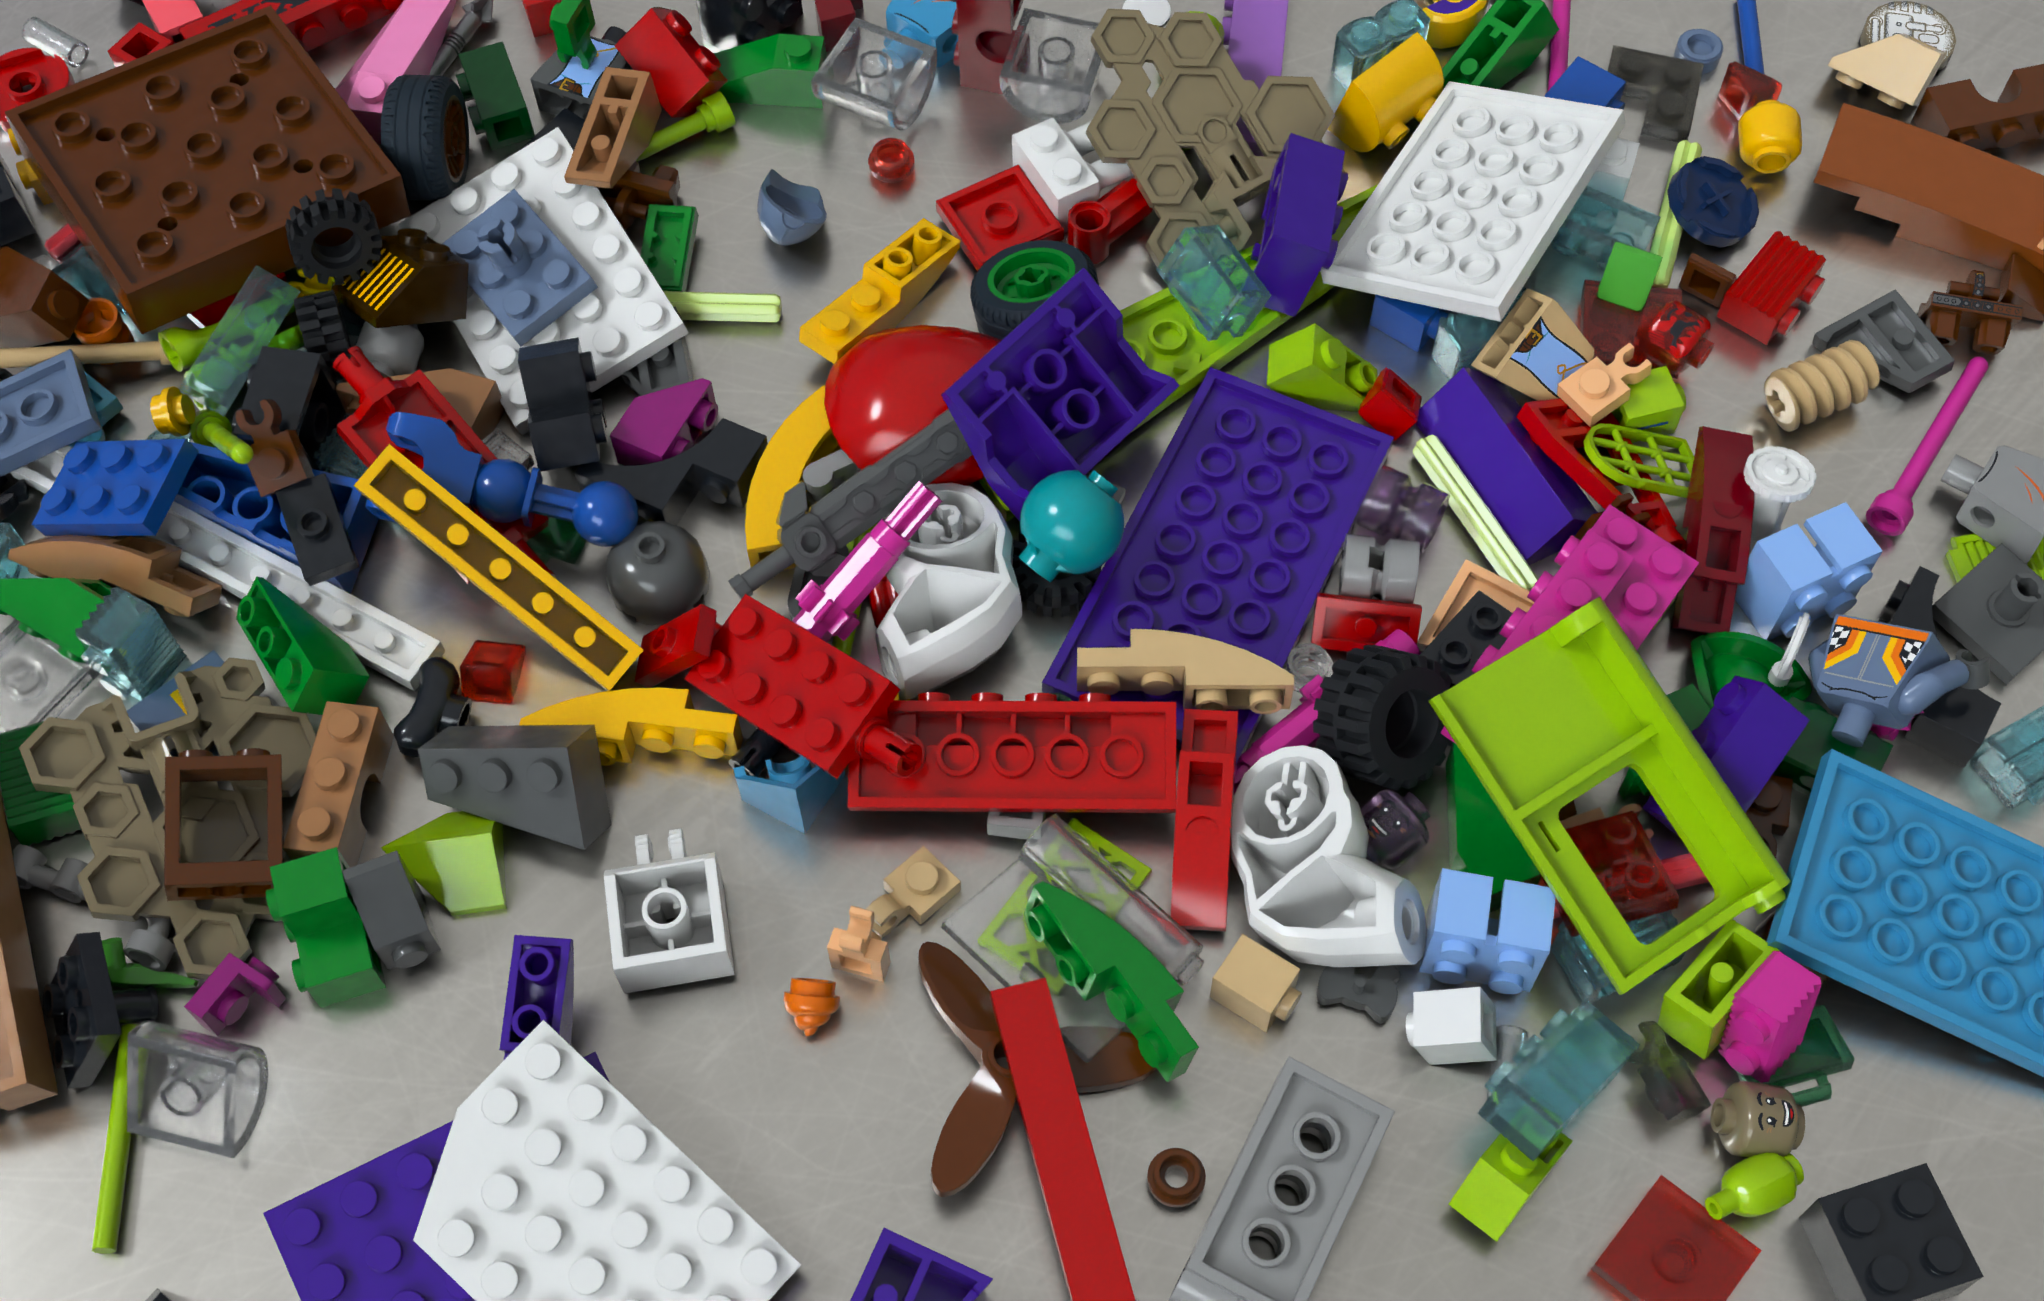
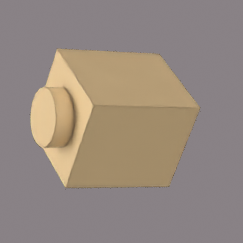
M1242 934L1213 976L1210 998L1267 1033L1276 1018L1285 1022L1299 1002L1302 992L1296 989L1300 968Z

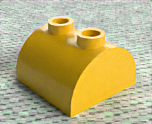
M1416 32L1355 78L1334 113L1335 117L1327 130L1358 152L1371 151L1382 142L1388 149L1395 147L1410 131L1405 124L1413 118L1421 123L1443 91L1444 78L1442 68L1435 52L1427 41Z

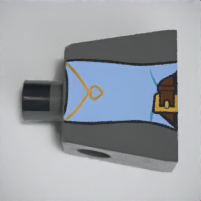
M611 26L601 39L590 36L592 43L596 47L597 55L588 70L582 67L578 56H571L567 63L561 62L556 50L530 79L538 109L557 116L566 108L586 120L605 67L633 70L614 46L626 32L621 28Z

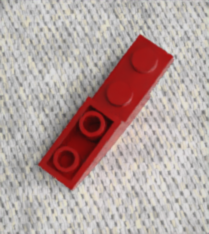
M1184 709L1175 815L1171 928L1226 932L1239 723L1238 711Z

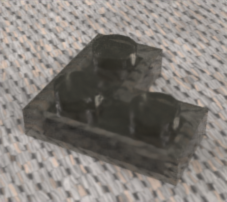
M1613 45L1607 71L1626 81L1622 95L1647 100L1640 135L1678 143L1682 140H1688L1704 64Z

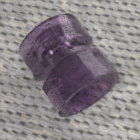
M1383 465L1376 474L1364 498L1358 514L1357 525L1381 536L1391 531L1395 533L1396 539L1419 541L1420 553L1423 554L1431 543L1445 514L1450 493L1425 482L1415 487L1411 483L1410 475ZM1406 507V508L1410 509L1411 512H1409V511H1407V510L1404 511V508Z

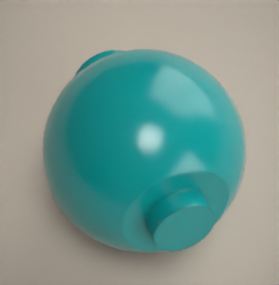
M1066 470L1051 474L1042 479L1029 492L1022 506L1020 530L1026 538L1027 546L1019 555V558L1049 582H1052L1059 572L1076 575L1093 571L1102 566L1117 550L1124 532L1123 508L1113 498L1118 488L1095 470L1088 477L1078 470Z

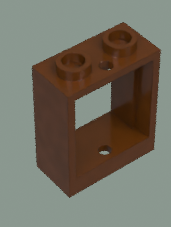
M248 748L238 751L236 755L213 756V753L210 751L195 749L179 753V757H165L164 887L167 901L266 897V890L274 888L270 867L283 863L281 754L270 755V752L265 749ZM267 780L268 860L181 863L182 782Z

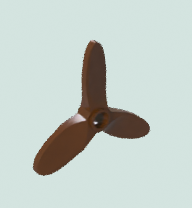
M925 942L921 945L918 955V969L924 986L943 1019L980 1064L979 1071L950 1112L942 1128L933 1155L930 1174L932 1188L937 1196L943 1198L952 1196L966 1188L991 1158L1009 1124L1016 1100V1092L1010 1070L1001 1067L996 1062L997 1059L1006 1057L990 999L989 989L979 976L951 950L938 943ZM1102 1028L1060 1029L1078 1093L1106 1091L1129 1086L1145 1080L1156 1070V1068L1151 1067L1144 1060L1138 1047V1041L1130 1032Z

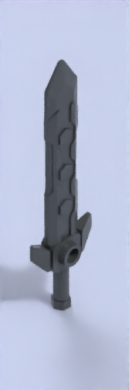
M949 409L932 420L931 424L873 465L866 466L810 506L808 512L805 511L807 509V498L804 482H799L785 492L776 520V524L780 526V529L777 530V539L782 546L743 574H737L728 581L738 597L742 599L745 594L751 597L753 591L793 563L800 569L810 570V573L814 576L830 577L846 558L836 553V549H841L878 523L882 518L889 515L918 481L927 485L958 462H963L973 454Z

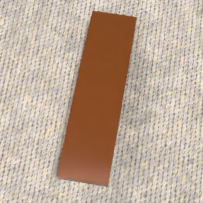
M1847 103L1842 104L1813 183L1857 196L1858 200L1854 210L1898 223L1896 237L2002 271L2011 255L2017 254L2044 273V249L2041 250L2037 247L2044 237L2043 175L1925 129Z

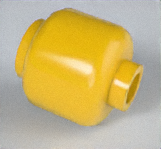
M1765 100L1747 110L1738 122L1739 153L1741 159L1745 164L1761 173H1776L1786 169L1794 162L1802 151L1801 118L1796 109L1776 100Z

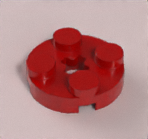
M38 48L17 49L0 56V126L3 131L8 133V129L11 128L5 111L75 84L71 72L60 56L54 54V57L44 55L42 50ZM32 85L33 88L31 90L23 92V86Z

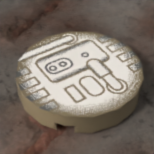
M1893 1L1877 7L1868 16L1860 37L1861 47L1896 34L1905 33L1947 53L1939 69L1941 68L1942 70L1948 64L1956 44L1954 29L1948 20L1933 8L1912 1Z

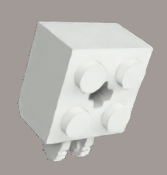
M680 828L669 830L668 847L672 859L653 862L654 849L649 835L635 836L637 865L604 871L613 970L623 993L735 975L722 873L715 852L687 857L683 830ZM670 918H676L675 920H673V921L670 922V923H667V921H666L667 919H670Z

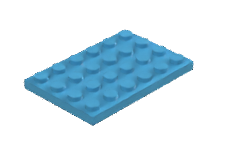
M1834 749L1829 750L1821 757L1786 874L1791 882L1783 888L1786 899L1777 904L1767 938L1768 946L1779 949L1780 952L1804 966L2044 1077V847Z

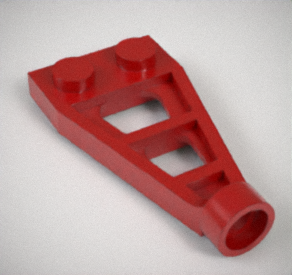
M1561 398L1525 402L1516 417L1528 431L1531 440L1604 509L1609 504L1611 505L1618 495H1622L1614 486H1621L1623 484L1604 475L1575 449L1584 447L1583 441L1591 427ZM1610 413L1593 426L1600 423L1620 425V423ZM1608 434L1593 436L1614 441L1613 436ZM1623 438V441H1627L1628 444H1632L1630 439ZM1606 448L1611 458L1623 460L1620 452H1616L1615 449ZM1629 452L1632 461L1643 464L1638 454ZM1617 468L1618 470L1622 471L1623 473L1629 474L1628 471H1624V469H1622V468ZM1638 472L1640 478L1652 480L1649 474ZM1631 487L1639 503H1629L1626 507V515L1633 518L1636 514L1648 512L1651 518L1644 527L1683 552L1686 541L1677 531V525L1660 494Z

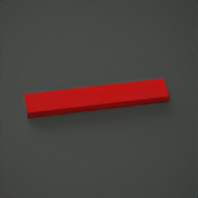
M1042 978L990 991V999L1071 1301H1135L1047 980Z

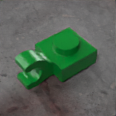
M562 0L553 7L549 21L558 48L557 55L560 61L567 63L571 56H578L582 67L588 70L597 55L596 47L590 38V32L596 24L590 0Z

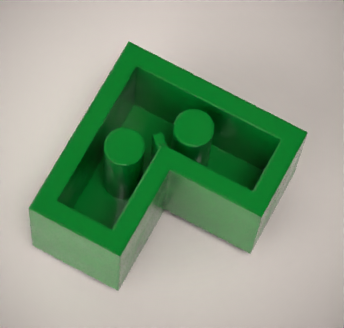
M337 847L271 866L270 872L274 888L266 890V900L273 920L275 922L283 921L289 941L291 943L296 942L299 959L292 960V971L297 987L301 993L308 991L321 1008L386 988L380 958L372 946L342 870L350 867Z

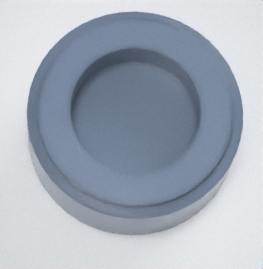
M1705 29L1688 30L1678 39L1674 52L1675 61L1687 72L1694 74L1709 73L1719 64L1723 53V43L1711 31Z

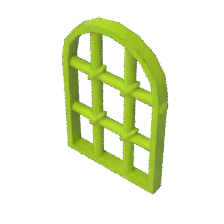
M1604 423L1591 427L1583 441L1585 452L1591 462L1604 475L1632 488L1687 498L1689 487L1676 485L1673 480L1690 482L1694 455L1686 439ZM1608 434L1613 436L1614 441L1593 436ZM1623 438L1647 442L1649 448L1628 444L1627 441H1623ZM1595 445L1615 449L1616 452H1620L1623 460L1601 456ZM1658 445L1676 448L1680 454L1663 451L1662 448L1659 449ZM1629 452L1650 456L1652 459H1655L1658 467L1632 461ZM1665 460L1685 463L1689 473L1674 471L1672 468H1668ZM1617 468H1622L1624 471H1628L1629 474L1623 473ZM1638 472L1660 476V478H1664L1665 482L1640 478Z

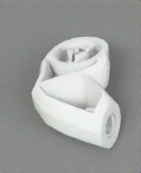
M1299 745L1280 748L1265 755L1244 774L1234 794L1230 856L1244 884L1249 925L1263 940L1300 963L1329 967L1414 965L1423 957L1427 933L1425 911L1419 892L1410 880L1381 868L1366 859L1369 835L1359 804L1351 794L1341 768L1323 750Z

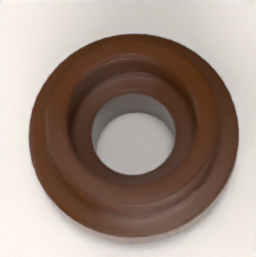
M1170 1148L1157 1154L1151 1161L1147 1174L1148 1187L1152 1195L1160 1203L1170 1207H1184L1192 1204L1203 1192L1206 1180L1202 1162L1195 1154L1182 1148ZM1171 1171H1180L1186 1176L1187 1183L1182 1187L1174 1188L1166 1182L1165 1176Z

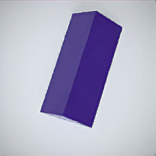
M1463 367L1420 408L1416 424L1425 437L1435 435L1439 438L1526 562L1532 565L1559 552L1570 536H1575L1588 518L1598 512L1577 483L1531 440L1528 431L1516 417L1521 407L1506 386L1480 371Z

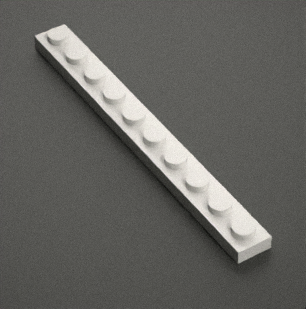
M67 445L10 473L14 478L18 480L24 479L27 485L46 494L55 482L64 465V458L72 447ZM173 501L156 536H146L182 548L179 566L222 585V589L241 599L247 596L256 577L266 579L348 643L362 664L413 691L420 685L419 667L422 663L431 657L441 658L445 652L441 641L327 581L309 586L304 580L300 567Z

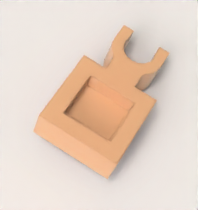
M1628 343L1616 353L1614 361L1606 366L1596 356L1558 383L1557 395L1591 427L1629 400L1631 389L1627 384H1637L1651 374L1652 363L1646 359L1637 367L1627 366L1625 363L1631 360L1634 354V346Z

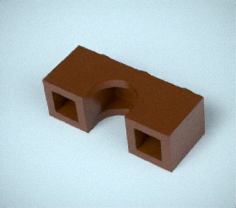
M2044 64L2013 70L1998 102L1990 101L1981 96L1971 79L1928 87L1912 119L1919 128L1981 151L1997 147L2009 148L2017 143L2040 138L2044 139Z

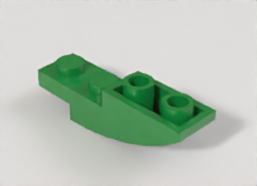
M1044 881L1034 885L1024 911L1025 921L1032 936L1039 942L1043 941L1056 959V966L1062 979L1069 986H1074L1084 1001L1103 992L1106 995V1002L1113 1016L1117 1020L1125 1022L1137 1039L1138 1047L1144 1060L1151 1067L1157 1068L1167 1083L1186 1073L1199 1046L1174 1013L1184 990L1168 970L1140 941L1094 906Z

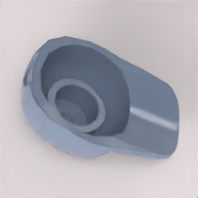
M773 169L769 171L760 187L757 203L758 218L766 235L776 244L783 246L801 243L809 239L819 230L827 218L820 191L811 186L790 182Z

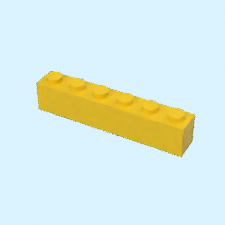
M390 444L354 484L358 492L606 691H610L643 652L640 646Z

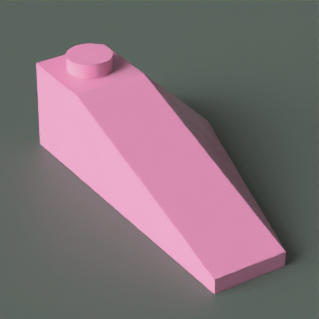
M404 0L335 88L377 144H381L382 107L388 87L398 76L430 75L434 59L442 45L457 0Z

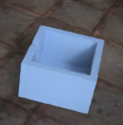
M1846 502L1806 519L1803 525L1817 543L1815 547L1798 524L1756 542L1748 558L1745 584L1737 585L1735 600L1763 639L1769 641L1783 634L1787 638H1791L1799 616H1803L1804 612L1810 614V626L1814 620L1827 614L1830 618H1835L1836 614L1842 615L1857 603L1856 595L1861 587L1872 578L1873 573L1871 570L1880 557L1882 549Z
M1442 868L1426 913V944L1423 957L1420 960L1419 972L1432 974L1434 979L1447 984H1461L1465 981L1488 984L1491 990L1502 994H1518L1522 991L1530 992L1550 953L1556 899L1551 889L1547 886L1505 879L1502 889L1499 920L1489 918L1494 877Z

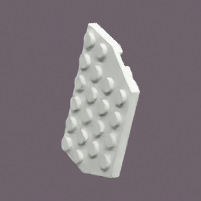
M544 1020L457 1108L413 1239L475 1301H769L801 1266L790 1253Z

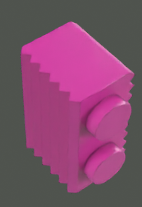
M1773 951L1734 994L1733 1005L1728 1013V1023L1725 1025L1726 1029L1723 1031L1724 1035L1719 1043V1053L1734 1070L1743 1075H1750L1760 1083L1769 1082L1771 1075L1776 1074L1777 1068L1782 1067L1784 1060H1788L1790 1053H1794L1797 1045L1802 1043L1822 985L1820 977L1780 951Z

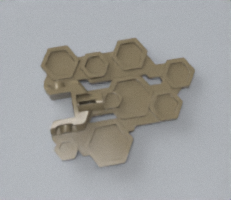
M1107 9L1093 32L1090 41L1105 67L1114 68L1121 83L1111 99H1104L1087 127L1086 135L1102 163H1123L1128 165L1137 180L1136 185L1141 194L1160 219L1147 240L1145 248L1162 277L1187 278L1204 270L1210 260L1222 261L1243 250L1252 231L1239 211L1238 206L1249 202L1264 192H1268L1274 165L1290 133L1323 143L1322 138L1334 119L1335 114L1313 77L1267 76L1260 90L1254 80H1244L1223 46L1222 38L1207 13L1174 12L1164 28L1147 23L1140 10ZM1145 62L1153 63L1163 80L1152 99L1147 92L1151 81L1142 68ZM1240 117L1264 156H1255L1236 125ZM1181 148L1195 150L1213 181L1202 202L1194 190V186L1199 178Z
M230 657L221 667L203 666L192 671L178 672L174 676L187 715L135 733L121 696L112 695L104 702L87 707L75 720L48 717L19 747L36 791L71 794L74 802L73 809L86 840H89L95 856L77 875L93 918L136 922L141 916L171 919L176 931L173 942L187 977L206 980L229 952L243 962L252 953L246 936L254 920H273L266 897L213 899V904L209 910L198 909L195 900L167 901L164 887L165 810L153 822L138 784L124 783L119 770L151 775L165 808V757H172L170 751L176 749L179 757V753L195 749L210 751L215 745L219 756L236 755L238 751L243 749L260 748L268 750L270 755L281 754L282 797L291 798L302 785L316 738L307 713L292 712L290 707L273 706L269 697L259 696L266 688L256 661ZM267 780L230 781L233 790L219 789L217 781L182 782L181 863L268 860ZM283 849V863L289 860Z

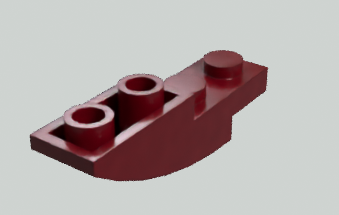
M1705 426L1699 427L1682 528L1688 529L1684 553L1698 561L1699 564L1677 594L1671 628L1701 634L1730 631L1737 585L1745 584L1752 534L1754 491L1747 485L1743 475L1747 458L1754 452L1752 435Z

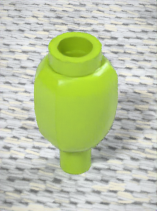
M1762 1153L1748 1157L1736 1163L1724 1173L1721 1191L1705 1200L1706 1210L1716 1220H1720L1731 1213L1743 1217H1757L1777 1210L1793 1201L1796 1197L1797 1186L1804 1180L1802 1166L1790 1153L1784 1157L1776 1153Z

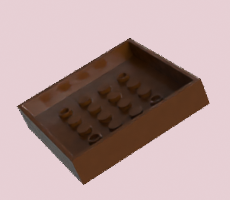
M271 5L5 111L22 155L141 334H145L296 267L291 255L285 226L286 219L291 220L289 211L293 205L302 210L299 199L305 195L313 202L317 200L315 195L317 190L323 189L325 197H332V188L341 189L344 199H346L349 191L358 195L359 202L365 199L370 205L371 212H374L379 229L411 216L401 174ZM342 227L329 228L317 235L315 242L322 246H338L347 242L353 236V232Z

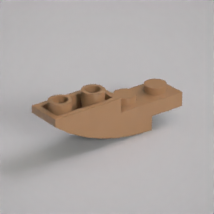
M47 536L9 549L7 558L27 567L31 574L42 578L100 580L113 589L119 588L122 593L128 596L146 598L163 605L166 612L180 617H191L219 604L222 585L178 567L182 548L146 536Z

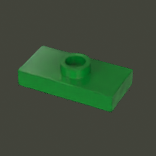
M649 204L640 256L663 291L686 292L699 217L696 207Z

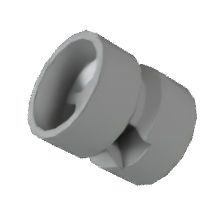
M1346 534L1340 569L1339 595L1372 599L1373 596H1376L1384 601L1413 604L1419 569V541L1390 538L1385 545H1379L1373 536Z

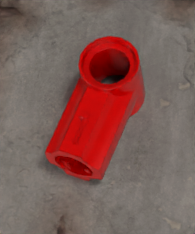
M1134 178L1129 181L1123 180L1097 201L1079 202L1069 210L1068 244L1085 252L1093 264L1104 261L1109 255L1110 244L1153 211V208L1149 207L1136 185L1137 180Z

